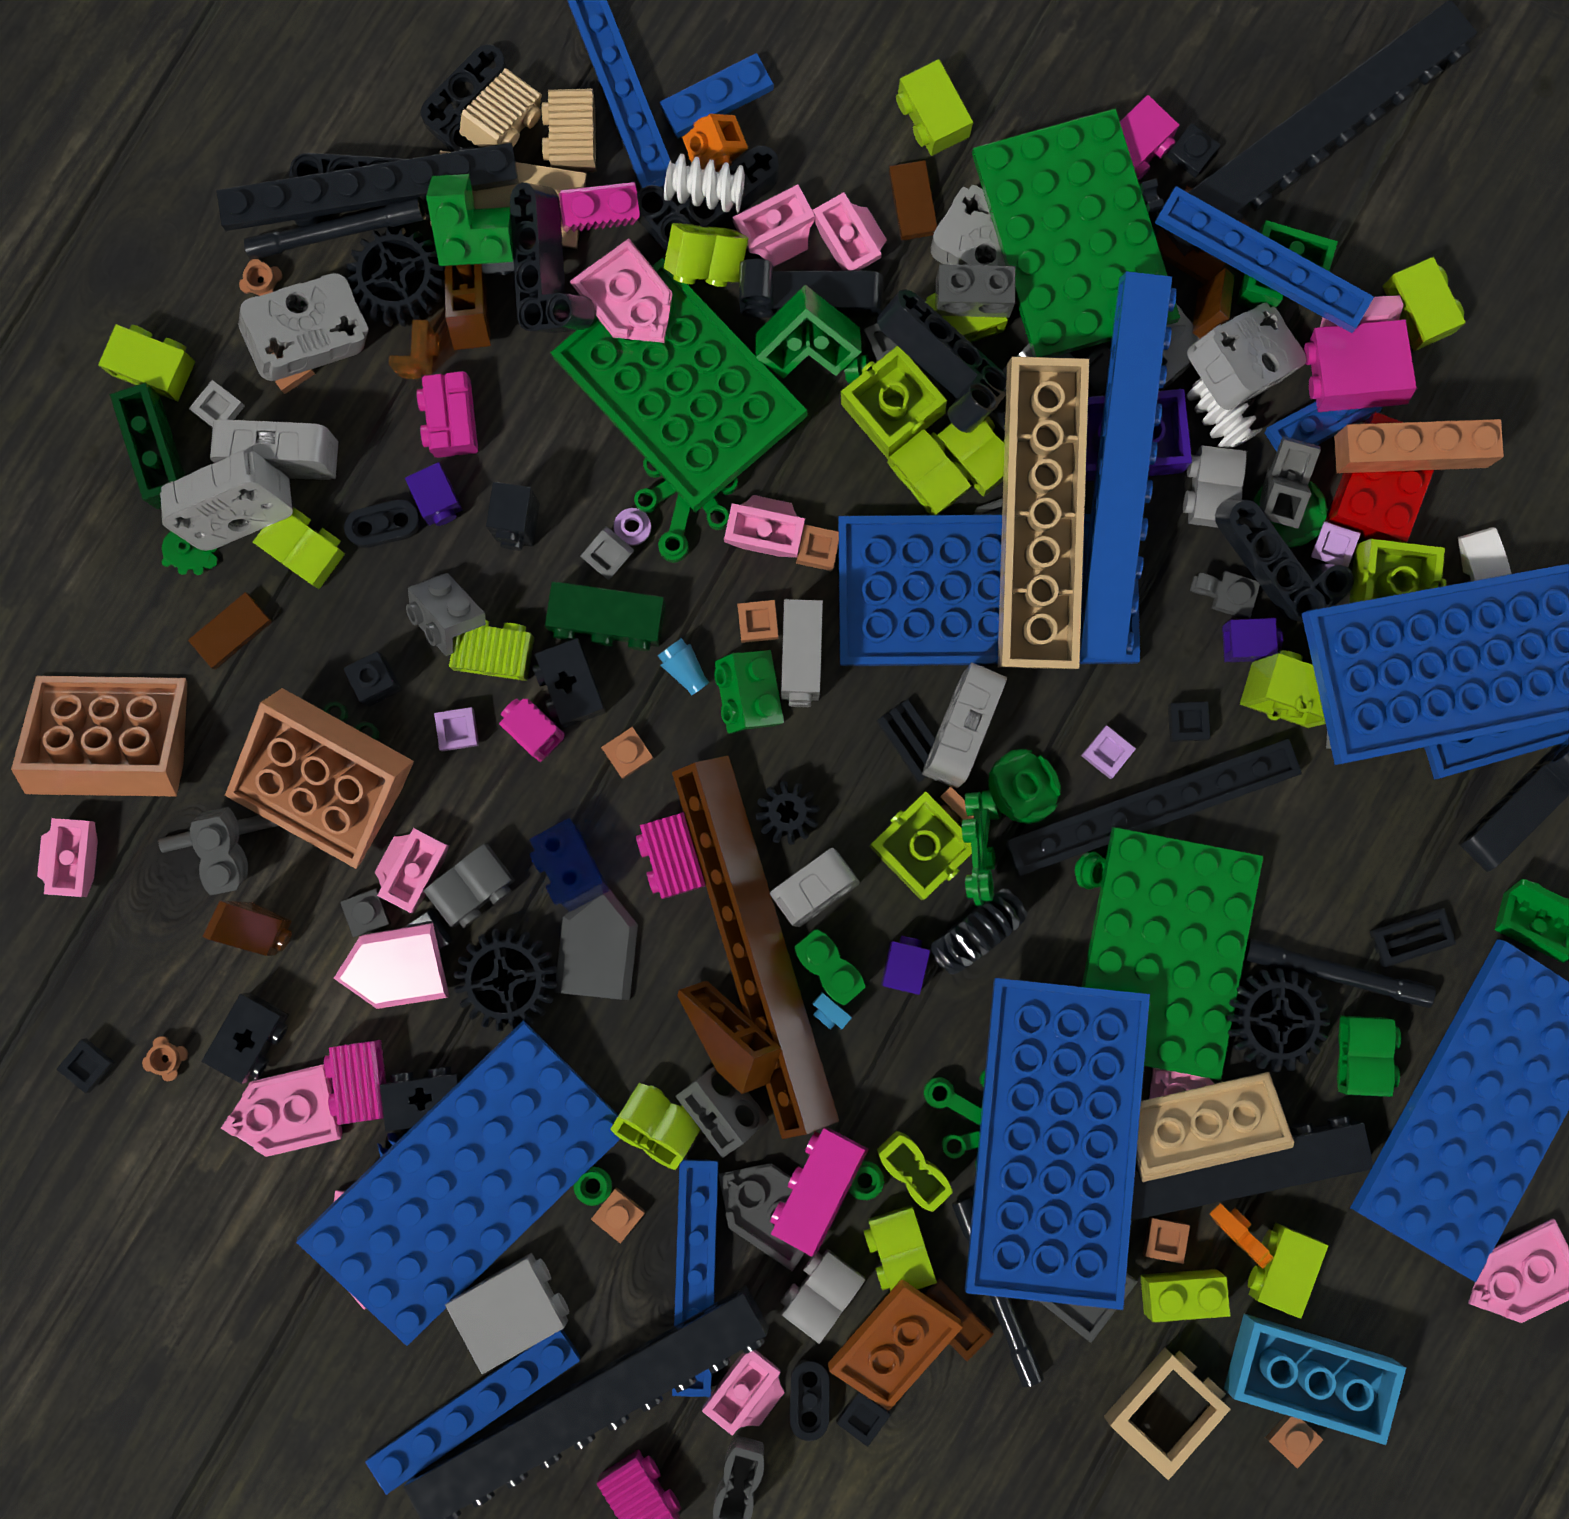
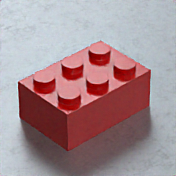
M1374 412L1362 424L1403 422ZM1434 470L1343 473L1325 521L1361 532L1359 538L1364 540L1378 539L1407 543Z

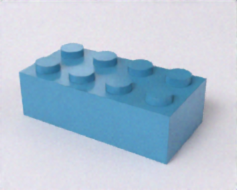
M1244 1313L1224 1390L1235 1400L1386 1445L1406 1367L1393 1358Z

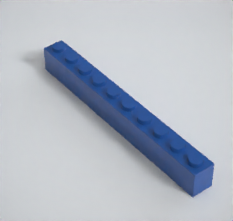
M1126 271L1119 278L1082 582L1080 657L1125 662L1126 654L1131 655L1133 650L1134 633L1129 632L1130 618L1135 617L1137 614L1139 603L1138 594H1134L1135 579L1141 578L1143 570V557L1138 556L1140 541H1145L1148 530V519L1143 518L1144 504L1149 503L1151 500L1153 489L1152 480H1148L1149 465H1154L1157 456V442H1152L1154 427L1159 426L1162 416V404H1157L1158 390L1159 388H1164L1167 376V366L1162 365L1163 350L1169 349L1172 335L1171 327H1166L1168 311H1173L1176 302V288H1171L1172 276Z

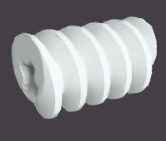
M680 154L675 164L671 163V160L668 164L664 186V200L670 201L675 192H677L679 203L685 204L691 194L694 206H700L706 197L708 209H715L719 200H721L723 212H729L735 203L738 214L745 183L744 168L742 165H739L735 174L731 175L729 163L725 162L721 170L716 172L714 160L710 159L705 169H701L699 157H695L691 165L686 166L685 155Z
M1201 378L1192 385V389L1186 396L1189 401L1201 399L1194 410L1197 414L1208 412L1202 420L1204 426L1216 424L1210 432L1211 438L1224 436L1217 446L1219 448L1233 449L1263 429H1250V426L1257 419L1255 415L1243 418L1242 414L1249 406L1247 403L1240 404L1231 410L1220 407Z

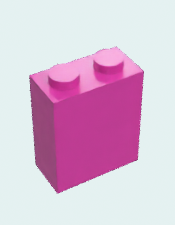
M1406 319L1362 323L1357 326L1353 333L1339 326L1315 328L1310 341L1304 345V353L1307 359L1305 364L1311 365L1313 376L1309 379V394L1311 399H1316L1318 412L1405 405L1409 403L1417 388Z

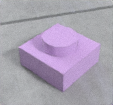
M1324 521L1311 557L1330 564H1340L1348 568L1361 532Z
M472 707L434 713L440 751L479 746L475 714Z
M1106 725L1081 756L1111 779L1136 748Z

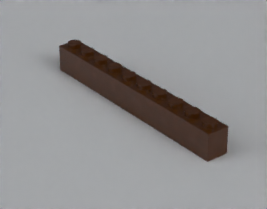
M729 756L695 762L672 772L744 1014L781 1047L769 1084H766L781 1138L786 1139L807 1135L839 1122L801 997V991L791 964L790 955L781 931L779 919L769 894L768 883Z

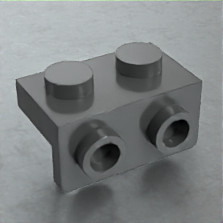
M448 573L408 587L409 604L406 605V611L411 623L418 625L425 632L429 643L432 646H437L445 656L453 654V637L486 625L484 611Z

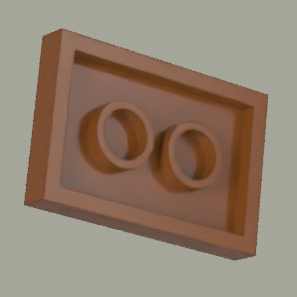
M901 1279L828 1362L829 1371L889 1411L963 1328L961 1320Z

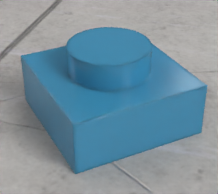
M823 992L812 1003L818 1009L813 1015L830 1030L835 1024L843 1029L852 1018Z

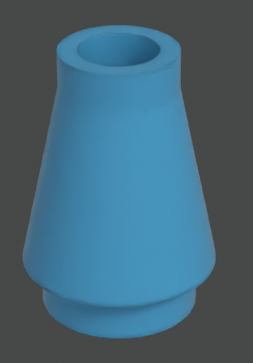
M682 638L657 655L662 661L660 666L685 687L691 696L709 683L691 644L686 645Z

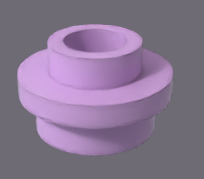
M628 508L617 515L614 521V532L628 545H639L649 537L651 522L645 512L637 508ZM628 521H637L639 528L635 532L627 531L625 526Z

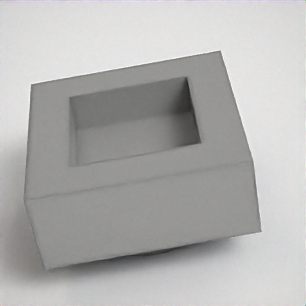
M212 380L189 409L213 427L214 420H234L245 405Z

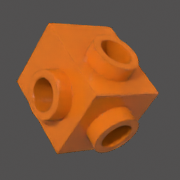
M709 114L698 119L693 124L694 128L682 137L690 161L692 162L695 157H699L701 169H705L709 160H714L716 172L721 170L725 162L731 166L732 161L748 149L735 115Z

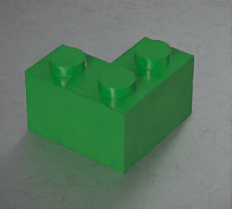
M469 174L432 176L426 199L439 266L513 262L510 207L475 209Z
M1267 220L1258 231L1298 255L1330 271L1338 241ZM1244 273L1236 304L1254 309L1258 305L1267 302L1270 308L1273 306L1276 308L1282 301L1283 295Z
M804 285L756 333V358L783 379L808 355L837 376L862 352L860 327L807 285Z

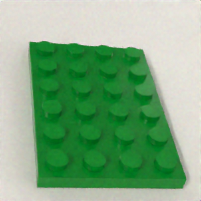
M1116 109L974 147L972 150L973 160L1005 265L1015 266V298L1033 357L1052 358L1112 341L1119 278L1126 271L1167 276ZM1176 302L1173 311H1168L1167 325L1177 323L1180 319Z
M661 258L652 267L673 293L665 343L613 338L595 315V319L589 328L575 331L550 353L554 360L696 513L808 416V412L688 284L673 279L674 275L664 269L665 260Z
M1112 827L1082 987L1150 994L1144 1066L1221 1080L1229 1040L1228 1030L1231 1029L1232 1025L1231 1021L1226 1020V1016L1234 1014L1235 1007L1230 1006L1229 1002L1231 999L1236 1000L1238 992L1236 989L1240 982L1263 856Z

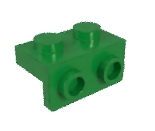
M771 650L733 653L715 661L716 669L714 676L721 695V716L729 734L745 729L777 726L784 723Z
M1521 879L1503 894L1494 930L1564 963L1569 960V898L1555 894L1536 882Z

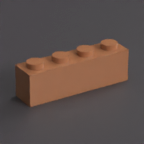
M1501 419L1349 424L1334 436L1337 473L1488 468L1504 457Z

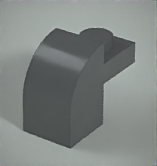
M1282 436L1272 467L1267 470L1259 507L1269 521L1299 528L1311 496L1308 483L1321 451L1319 446Z

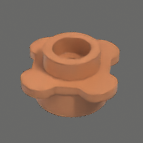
M253 259L248 262L244 269L243 279L240 280L239 287L246 294L254 293L262 296L272 293L276 283L282 279V272L276 266L270 268L259 259ZM263 277L264 281L258 283V278Z
M157 1037L153 1041V1047L143 1059V1068L148 1072L151 1071L154 1074L162 1075L165 1081L175 1080L178 1077L177 1070L181 1062L188 1058V1051L184 1046L177 1047L169 1043L167 1037ZM164 1055H167L169 1058L167 1062L162 1060Z

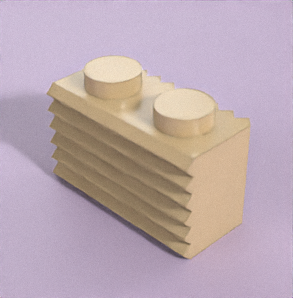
M505 68L481 92L480 96H477L471 105H468L463 110L459 132L479 148L512 143L514 147L520 137V131L525 126L531 129L540 119L542 114L540 109L542 94Z
M593 89L548 90V102H542L543 125H549V137L542 138L544 161L549 160L551 168L584 173L596 172V123Z

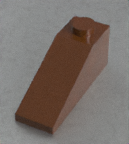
M481 264L445 266V318L454 350L491 346L486 275L482 271Z
M220 900L203 937L265 956H274L278 951L282 952L287 946L292 931L288 930L292 921L252 902Z
M707 980L679 989L677 996L716 1071L741 1094L769 1084L781 1047Z

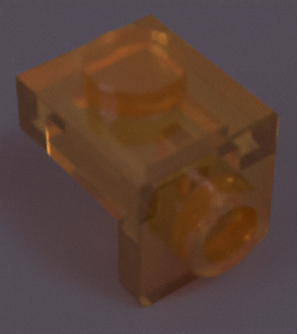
M413 320L411 356H389V365L402 378L419 379L421 374L432 375L433 356H438L439 335L434 333L428 320Z

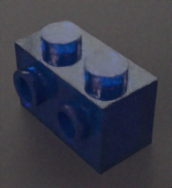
M570 818L529 839L535 850L529 853L538 872H546L551 882L546 885V889L556 906L562 904L571 912L610 891L578 827Z

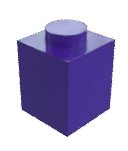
M439 462L405 477L420 513L429 526L434 523L436 526L445 525L457 517L456 513L463 511L447 474Z
M1276 618L1230 620L1222 626L1224 663L1257 661L1278 654V651L1282 649V631L1280 628H1276Z
M901 936L899 943L890 942L881 986L920 995L930 950L922 948V940Z

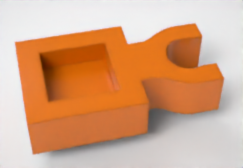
M1220 1203L1210 1213L1215 1223L1262 1269L1273 1259L1270 1251L1249 1232L1248 1228L1252 1224L1236 1208L1229 1212Z

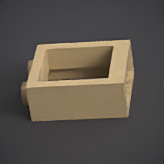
M1164 1348L1104 1415V1418L1121 1437L1169 1480L1231 1409L1221 1400L1226 1393L1210 1378H1207L1204 1382L1192 1373L1197 1366L1181 1351H1178L1174 1356ZM1174 1370L1210 1403V1406L1166 1454L1130 1418L1170 1372Z

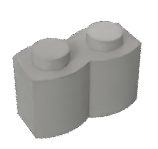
M1202 445L1196 452V455H1191L1192 463L1187 468V477H1193L1192 491H1186L1183 513H1188V524L1218 528L1215 522V513L1218 506L1226 500H1242L1246 451Z
M828 1248L822 1255L817 1253L811 1257L803 1269L808 1274L799 1287L793 1283L780 1301L785 1306L782 1310V1316L819 1344L865 1281V1277Z

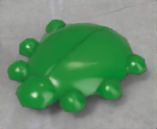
M172 531L165 536L161 547L164 557L161 561L163 566L173 565L178 568V573L181 575L187 574L189 569H193L194 574L201 575L203 574V567L211 569L217 565V557L212 554L217 548L207 551L200 550Z

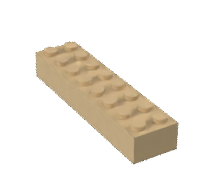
M1011 357L1007 364L998 667L1079 669L1089 359Z

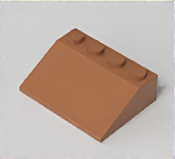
M36 676L11 768L24 793L38 795L177 797L184 762L188 683L186 678Z
M281 688L260 703L225 796L356 869L361 864L398 798L414 761Z

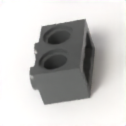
M939 264L935 294V311L939 315L1010 318L1015 304V266Z
M714 1066L676 1095V1098L722 1158L744 1144L769 1121V1118L749 1092L741 1094L716 1071Z

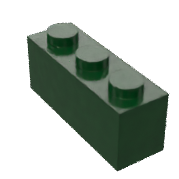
M145 382L109 395L142 499L154 508L160 509L161 487L185 477V473L160 395Z
M552 581L545 626L550 632H554L553 637L557 639L571 641L576 639V635L591 637L590 642L593 644L613 646L614 640L628 642L627 647L633 650L650 651V646L659 647L666 603L664 597Z

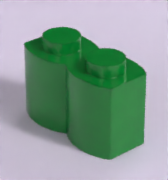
M814 929L794 946L800 962L810 972L819 976L822 987L836 1002L846 1005L865 989V984L859 971L846 960L840 959L836 945L825 933Z
M1341 1016L1338 1036L1340 1053L1337 1069L1338 1092L1346 1095L1392 1097L1394 1088H1397L1400 1082V1071L1398 1066L1394 1065V1054L1401 1044V1032L1399 1027L1395 1026V1020L1382 1017Z

